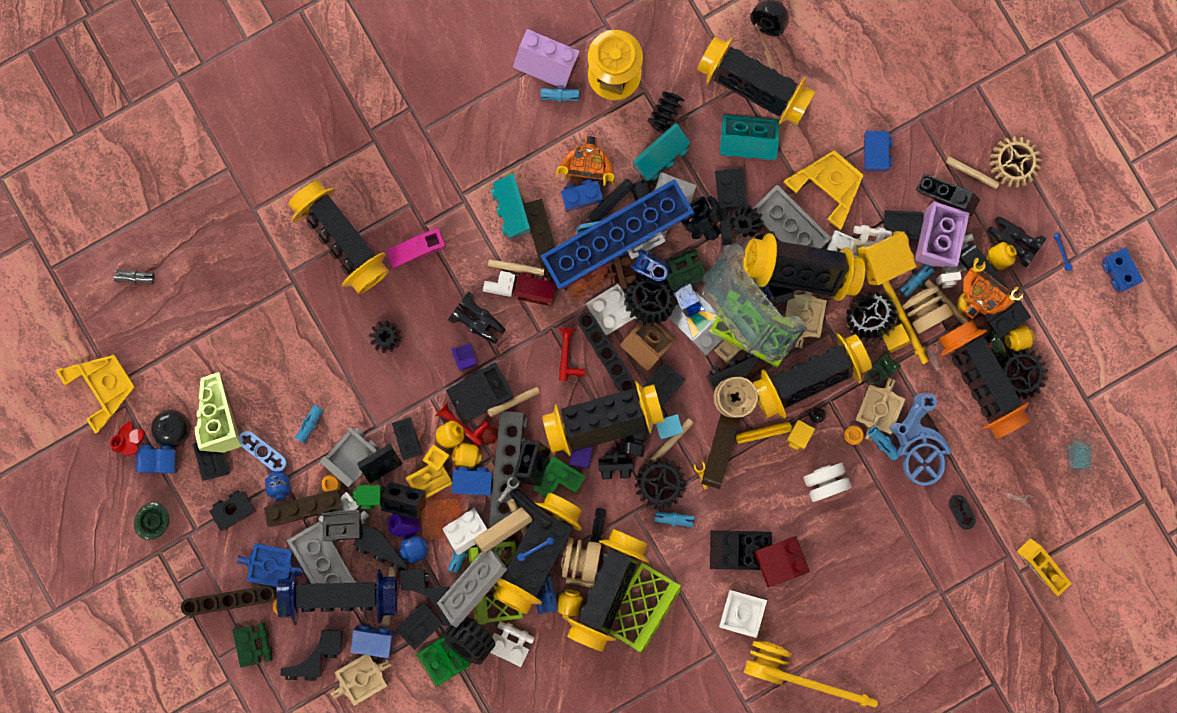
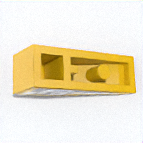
M1031 538L1016 551L1056 596H1060L1072 584L1043 547Z

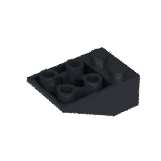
M496 362L446 390L463 424L488 412V409L514 398Z
M710 530V569L761 570L754 551L772 545V532Z

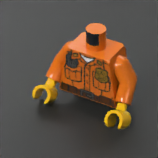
M586 136L585 146L577 145L575 149L567 153L557 168L555 175L557 177L558 174H563V180H566L568 175V178L593 179V181L603 182L604 186H606V181H611L612 185L615 184L613 165L609 156L603 153V149L596 148L597 138L592 136Z
M979 258L974 260V267L970 268L963 279V293L965 294L963 299L970 304L964 313L974 319L978 312L984 315L1001 312L1012 305L1015 300H1020L1024 293L1020 296L1015 294L1019 287H1015L1010 295L1011 291L983 271L985 269V261L981 266L976 265Z

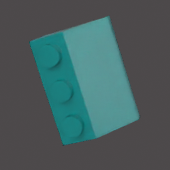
M722 114L719 155L776 160L779 145V119Z
M675 123L633 160L632 167L645 182L649 183L652 181L654 183L659 178L662 170L665 168L667 170L676 163L674 160L679 155L682 158L690 151L688 147H690L691 143L679 125Z
M514 174L493 182L494 188L490 190L493 200H498L499 206L496 207L499 218L503 217L504 224L501 225L504 236L508 235L509 240L531 234Z

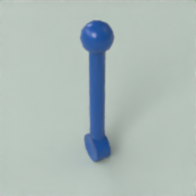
M1055 233L1053 237L1055 240H1057L1059 249L1065 262L1064 269L1066 271L1072 270V265L1068 262V259L1066 257L1064 248L1060 240L1061 235L1059 233Z
M549 537L546 542L528 552L518 554V560L524 561L528 555L548 544H554V539Z

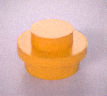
M850 426L845 430L844 437L849 444L856 445L863 440L864 433L860 427Z
M327 475L322 480V489L325 492L339 490L341 481L335 475Z

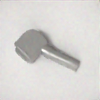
M513 477L508 479L507 487L498 499L501 503L508 493L519 485V482L514 487L509 484Z

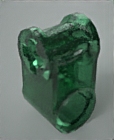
M887 352L872 366L871 370L865 373L864 380L866 384L876 386L892 375L901 365L896 364L890 357V353ZM871 372L878 374L877 382L870 379L869 375Z

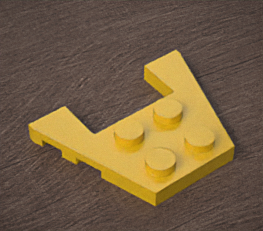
M832 151L793 176L785 179L783 183L795 194L808 179L816 184L839 204L827 220L840 231L863 174L836 151Z
M115 355L56 370L65 386L83 376L103 407L86 419L95 434L101 431L136 388Z

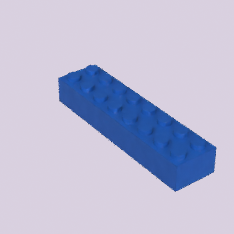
M674 179L542 254L541 258L557 287L562 291L692 217L695 213L677 181Z

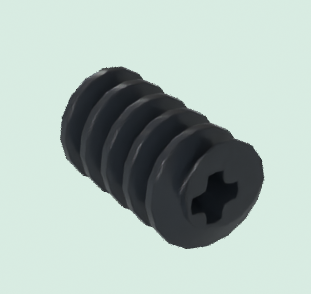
M667 91L662 92L664 98H659L658 102L660 105H655L656 111L651 113L653 118H648L647 120L652 128L663 134L666 132L664 128L671 127L667 122H674L671 115H678L675 108L682 107L678 102H685L682 97Z

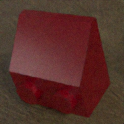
M530 273L518 276L514 291L515 299L552 307L557 286L553 282V278L542 277V279L534 278V274Z
M797 536L754 551L768 588L810 572Z

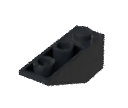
M927 174L923 175L916 189L917 192L943 205L970 213L969 216L971 217L980 201L974 192Z
M746 353L744 355L745 358L739 361L734 359L726 363L727 366L722 369L717 367L710 370V374L706 378L713 393L718 384L727 378H745L760 358L751 353Z
M362 524V539H355L353 543L354 546H357V551L365 555L367 552L374 554V559L383 563L385 560L392 562L391 566L400 571L402 568H408V565L402 560L399 553L381 531Z

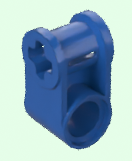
M640 249L638 251L639 256L635 263L631 265V268L655 281L664 280L670 270L668 263L646 250ZM662 267L665 273L660 275L655 271V268Z

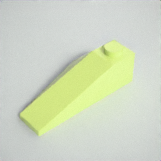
M217 372L201 378L199 410H197L198 419L197 426H195L199 450L224 453L242 447L220 373Z

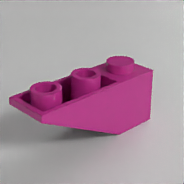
M436 228L386 250L392 268H396L444 250L446 246L439 228Z

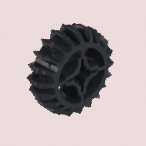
M648 276L645 279L639 277L637 281L633 280L632 285L627 287V292L624 294V305L627 306L626 312H631L630 318L635 316L636 323L641 320L643 321V326L647 322H649L650 326H653L654 323L659 325L662 321H667L668 317L673 313L672 310L675 308V297L672 296L673 290H668L669 284L663 285V280H651ZM636 294L639 296L640 305L636 301ZM659 297L662 299L663 308L658 300Z
M868 292V296H864L861 293V299L855 298V304L850 303V309L846 312L848 315L846 317L847 326L853 335L856 334L860 340L864 338L868 342L871 338L875 342L878 337L880 340H883L884 334L889 336L888 330L895 329L894 324L898 322L897 308L892 299L887 298L885 294L880 296L878 292L874 295ZM882 309L886 310L885 319L881 316ZM859 315L863 318L861 325L858 324Z
M1028 348L1023 351V354L1021 350L1016 352V354L1013 350H1010V357L1004 354L1003 358L1005 361H998L1003 366L1001 368L1009 382L1017 380L1022 386H1025V389H1018L1012 385L1018 398L1022 394L1023 400L1027 399L1028 394L1031 398L1035 397L1034 391L1039 394L1041 392L1039 387L1044 388L1046 386L1041 380H1048L1047 376H1043V373H1047L1048 369L1042 370L1041 367L1046 365V362L1039 363L1042 356L1039 355L1034 358L1035 351L1028 355ZM1018 358L1030 361L1033 366L1025 367L1022 362H1019ZM1013 361L1014 373L1008 377L1007 369ZM1030 370L1026 373V375H1024V377L1018 376L1014 378V376L1018 375L1020 371ZM1036 371V380L1031 386L1030 374Z
M657 458V464H654L652 459L649 460L650 467L644 463L643 467L646 470H638L642 477H635V480H639L640 484H635L634 486L636 488L641 487V490L637 491L636 494L640 495L643 493L644 496L641 497L640 501L642 502L647 498L646 506L653 502V509H656L657 504H660L661 510H664L665 503H667L668 508H671L670 501L678 504L675 497L678 496L682 499L683 495L679 491H686V488L681 487V484L687 483L686 480L680 481V477L685 476V474L681 473L678 475L677 473L681 467L672 468L675 465L674 461L671 462L670 466L667 465V458L664 459V464H660V458ZM661 468L658 478L646 477L651 470ZM667 470L671 471L675 476L676 484L669 483L666 480ZM663 474V483H666V485H670V487L665 486L664 488L662 486V489H660L658 494V485L650 481H659V478H661ZM644 483L654 486V498L648 495ZM664 489L675 490L671 497L660 500Z

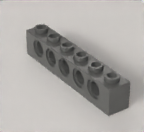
M500 412L489 526L491 527L512 514L511 509L507 514H502L499 511V506L502 503H507L512 499L510 494H508L502 503L498 501L502 495V485L507 484L508 479L513 477L509 484L514 487L519 482L518 486H521V481L513 476L514 472L507 476L503 473V468L509 464L514 467L515 471L520 450L525 440V437H522V430L527 427V418L524 417V413ZM511 426L518 429L515 437L507 435V430ZM512 445L516 448V453L513 456L505 454L507 446Z

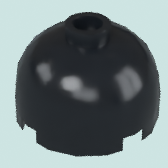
M763 0L752 10L750 19L754 26L757 24L761 27L759 31L776 37L780 33L782 35L787 28L789 13L782 2L778 0Z
M171 409L162 411L152 421V436L162 446L179 447L186 442L190 435V422L180 411Z

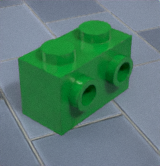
M357 485V489L353 490V501H356V505H360L361 509L375 510V506H381V495L384 492V487Z

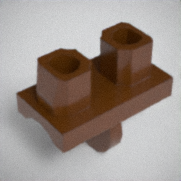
M622 256L614 260L617 271L614 272L613 265L607 267L609 273L604 275L605 279H611L612 285L618 284L616 277H619L623 291L629 285H632L633 280H636L635 273L624 275L623 269L632 265L630 256Z

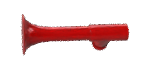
M557 327L562 333L559 381H567L568 375L585 377L584 368H568L570 338L577 329Z
M447 402L435 416H442L448 421L459 423L463 427L464 436L479 447L483 442L479 436L490 424L483 420L481 425L472 432L450 412Z

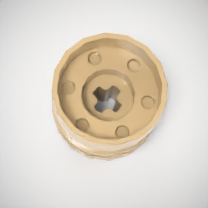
M938 286L921 291L902 306L904 310L913 307L914 310L907 314L908 317L917 314L918 318L912 323L917 334L954 315L948 304L938 306L937 302L943 298V295L936 298L933 297V294L939 291Z
M731 377L718 384L715 388L713 399L717 410L722 415L735 418L744 417L753 411L758 401V394L754 384L748 379ZM737 393L738 401L732 402L730 394Z
M569 538L564 547L562 557V577L567 578L568 570H573L571 579H575L579 571L582 572V581L594 583L601 543L589 541L586 549H582V540H578L577 548L573 547L574 538Z

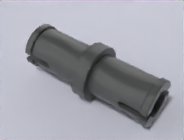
M135 269L132 271L115 270L117 275H114L115 282H130L132 285L137 283L153 285L154 281L152 279H155L154 272H138Z

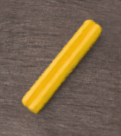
M784 422L736 434V441L738 444L788 433L792 431V426L790 422Z

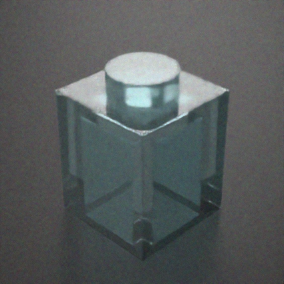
M1073 441V445L1067 446L1068 469L1091 468V445H1085V441Z

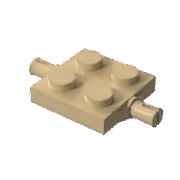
M806 291L802 295L794 294L795 298L787 301L784 316L800 325L795 334L797 336L795 348L799 346L800 349H803L804 338L814 337L820 339L827 300L817 299L812 296L811 292Z
M888 378L885 388L868 386L855 421L865 424L869 428L868 431L872 427L877 426L880 431L892 434L890 427L893 423L897 422L905 398L897 396L892 391L896 380Z
M370 655L361 656L334 672L339 679L340 687L331 692V695L336 694L333 696L336 699L345 694L349 697L353 706L357 705L388 686L383 678L382 671L392 666L391 663L387 664L390 661L387 659L377 664Z

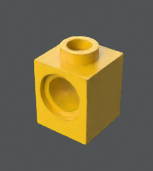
M797 420L786 439L789 442L788 446L796 451L805 449L815 428Z

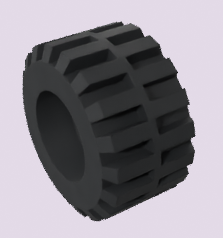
M466 617L457 628L450 624L443 633L444 640L455 653L463 659L478 665L482 664L496 646L491 634L469 617Z

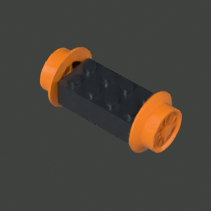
M971 320L939 338L944 347L940 357L958 348L957 351L951 354L952 362L960 370L963 381L968 384L973 399L980 405L982 415L988 421L997 418L981 427V430H991L997 440L1030 422L1025 412L1029 402L1021 405L1020 399L984 336L973 342L971 341L988 331L987 329L978 330L974 321Z

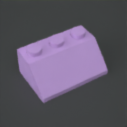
M527 29L519 46L513 68L556 87L566 89L579 59L580 51Z
M937 202L929 205L926 208L914 261L930 266L957 267L970 213Z

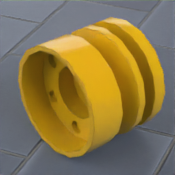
M753 641L752 646L758 647L760 650L759 652L750 650V653L756 656L757 660H747L744 673L783 685L784 680L762 674V669L766 666L784 672L779 669V665H789V662L781 660L782 656L791 658L792 653L781 646L766 641Z

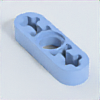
M250 431L240 434L242 447L273 471H284L286 469V458ZM251 435L252 442L257 443V440L260 442L253 451L251 450L253 448L251 444H244V436L248 437ZM261 446H265L268 449V454L265 457H260L257 453ZM272 452L275 453L272 456L274 459H282V467L274 468L275 463L271 460L268 463L266 462L271 457Z

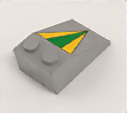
M694 289L675 306L674 310H672V315L668 317L705 357L724 340L709 332L719 313ZM726 322L718 323L716 329L721 332L728 331Z

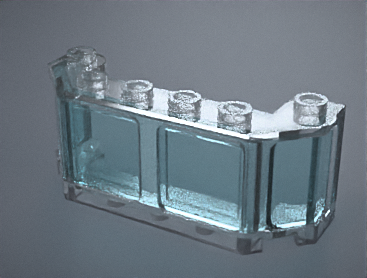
M738 243L725 246L712 268L703 276V282L705 283L701 295L747 352L755 354L756 351L766 355L765 360L770 362L784 359L807 327L798 316H781L777 308L772 305L766 295L754 283V280L750 278L741 264L738 263L745 257V252Z

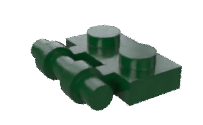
M695 249L689 252L688 250L684 251L678 257L666 259L672 272L667 275L666 279L670 289L673 290V294L708 279L701 261L696 263L692 261V258L698 256ZM686 261L688 266L677 270L676 265Z
M265 623L257 624L259 632L254 633L252 625L232 630L240 668L259 664L260 655H264L265 662L273 661L271 655L273 651L268 641L269 631L266 630ZM256 638H260L262 649L257 650Z

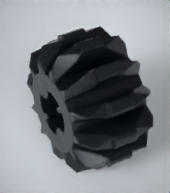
M751 204L747 206L741 205L733 212V217L730 220L734 223L732 228L737 229V234L742 233L743 238L748 235L753 237L756 233L760 232L761 225L764 222L760 219L762 214L757 213L758 208L752 209Z
M385 321V326L383 327L382 323L378 322L379 329L373 326L372 330L376 333L369 334V337L375 338L370 344H377L375 347L376 351L382 347V353H386V348L388 347L389 351L393 352L392 345L397 348L399 347L395 340H402V337L396 336L401 330H394L396 328L395 323L389 327V321ZM385 332H388L387 334L390 336V339L388 338L386 342H383L384 340L381 338V335L383 336Z

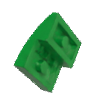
M443 637L415 654L435 687H438L471 666L469 661L463 659L448 646Z

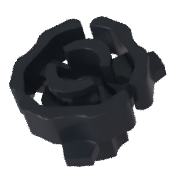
M704 196L693 200L690 206L695 215L681 222L685 230L692 233V239H700L702 234L707 241L717 239L721 233L717 223H719L721 218L728 215L727 208H721L717 200L712 196L707 197V200Z

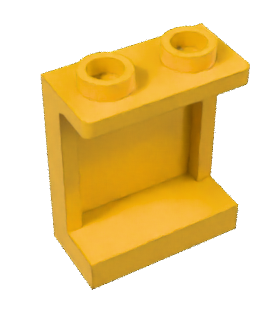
M892 232V236L871 246H862L857 249L860 258L864 260L865 274L871 285H880L916 268L915 256L910 250L909 239L905 232Z

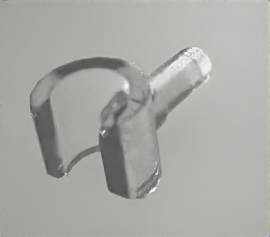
M933 344L935 352H930L927 346L926 354L931 357L935 370L939 371L940 367L936 356L938 347L936 344Z
M1006 493L1005 496L1021 502L1026 507L1032 506L1026 504V499H1034L1031 495L1017 496Z

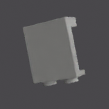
M350 427L344 437L320 461L322 465L349 488L363 474L357 463L380 448L372 440L366 441L363 438L365 434L357 427L355 430Z

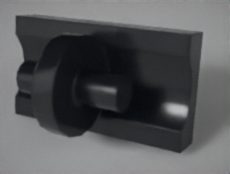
M613 448V453L606 454V459H598V468L601 471L602 479H612V470H620V478L622 479L630 478L631 469H633V458H625V453H617V448Z

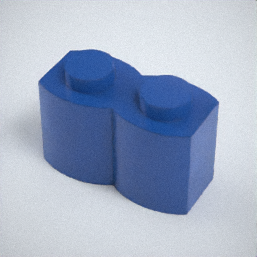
M142 445V448L138 449L136 453V472L176 473L177 450H172L173 447L169 446L153 449L152 445Z

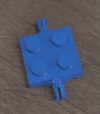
M254 543L253 552L249 558L240 555L237 558L241 559L237 560V564L248 565L246 581L283 589L286 587L287 578L290 574L301 576L302 573L295 571H303V568L292 567V550Z

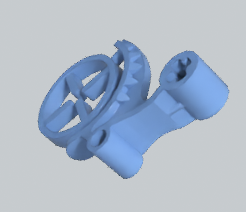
M918 393L914 397V405L911 407L906 419L902 423H893L890 430L893 434H896L901 444L897 454L899 456L905 455L903 470L906 477L914 484L928 486L941 478L945 469L943 455L951 454L952 452L942 435L931 428L923 427L920 423L921 418L928 411L936 407V397L930 393ZM927 438L937 442L943 450L940 451L936 446L928 444ZM922 439V443L916 444L906 451L913 442ZM927 446L932 448L933 451L923 460L915 451L916 449ZM912 455L919 463H930L938 455L939 470L937 474L930 466H918L910 474L908 467L910 456ZM925 469L933 479L927 482H919L915 480V477Z

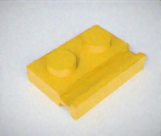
M427 465L406 477L410 487L426 491V498L452 484V480L444 466L437 471L430 465Z

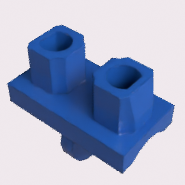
M548 576L537 596L542 604H536L538 615L558 610L555 599L556 592L553 590L551 576Z

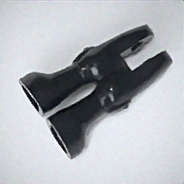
M997 216L994 221L1005 229L1004 232L1001 233L991 226L987 232L999 243L1006 242L1014 246L1021 264L1027 267L1047 238L1042 235L1035 238L1031 237L1021 227ZM1017 241H1021L1032 251L1023 248Z
M468 291L459 305L475 315L477 319L471 318L457 306L448 318V321L453 324L461 322L472 333L496 344L498 339L489 333L488 330L493 326L495 330L504 334L506 329L488 310L478 307L474 302V295Z

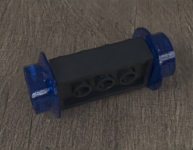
M380 569L377 570V582L299 584L297 571L293 572L290 579H278V617L291 618L294 625L298 624L299 608H301V612H313L315 608H321V612L335 611V608H341V611H352L354 607H360V611H372L373 607L377 606L378 624H381L384 616L397 615L396 576L384 577Z

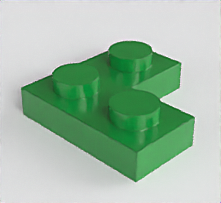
M552 457L545 469L541 486L535 485L533 490L547 497L548 493H554L560 483L576 493L586 476L557 458Z

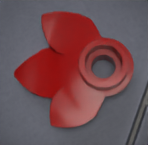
M132 422L126 423L121 427L119 434L112 437L110 441L111 449L115 453H122L125 456L136 454L138 452L137 445L143 441L145 431L141 429L133 430Z

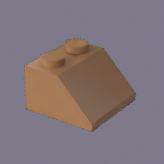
M641 322L620 346L642 367L649 371L677 340L661 325L654 323L653 326H650L649 322H647L643 326Z

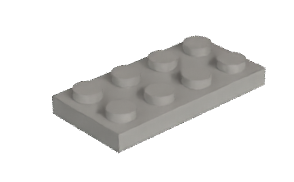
M778 185L754 207L758 208V214H762L760 219L764 221L763 226L769 232L773 231L778 241L821 249L831 239Z
M321 521L287 540L311 583H356L333 541H323Z
M492 548L485 553L481 552L437 603L450 624L456 628L507 570Z

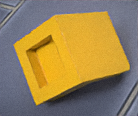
M902 324L895 326L894 330H888L889 336L883 335L890 353L911 344Z
M433 444L423 458V461L439 471L446 460L450 458V455Z

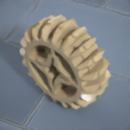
M1013 136L1011 141L1005 138L1004 143L1000 141L998 147L993 148L996 154L990 155V158L995 160L989 163L990 166H995L991 173H998L995 179L997 180L1001 177V184L1008 181L1007 187H1011L1013 182L1015 188H1018L1020 183L1023 187L1026 186L1027 181L1029 183L1033 181L1032 176H1038L1035 170L1041 169V166L1036 164L1042 161V159L1036 158L1040 152L1033 151L1036 145L1028 146L1031 142L1030 140L1023 143V137H1020L1018 142L1016 136ZM1013 148H1019L1023 150L1026 154L1020 155L1017 153L1016 149ZM1007 149L1008 161L1001 164L1002 153ZM1013 160H1021L1017 165L1010 164ZM1030 160L1029 170L1024 175L1023 163ZM1011 169L1018 177L1011 176L1004 170Z

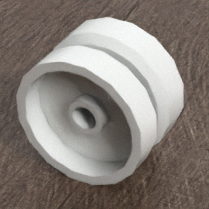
M843 462L833 466H825L803 477L806 486L819 485V488L809 492L812 502L852 488L849 478L840 480L835 478L846 472Z

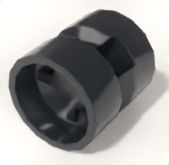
M649 431L625 437V440L621 441L619 452L643 457L646 448L644 442L648 440Z

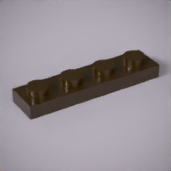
M538 199L524 203V208L540 266L545 269L543 277L551 276L541 255L555 248L543 201Z
M338 489L264 508L268 527L343 509Z

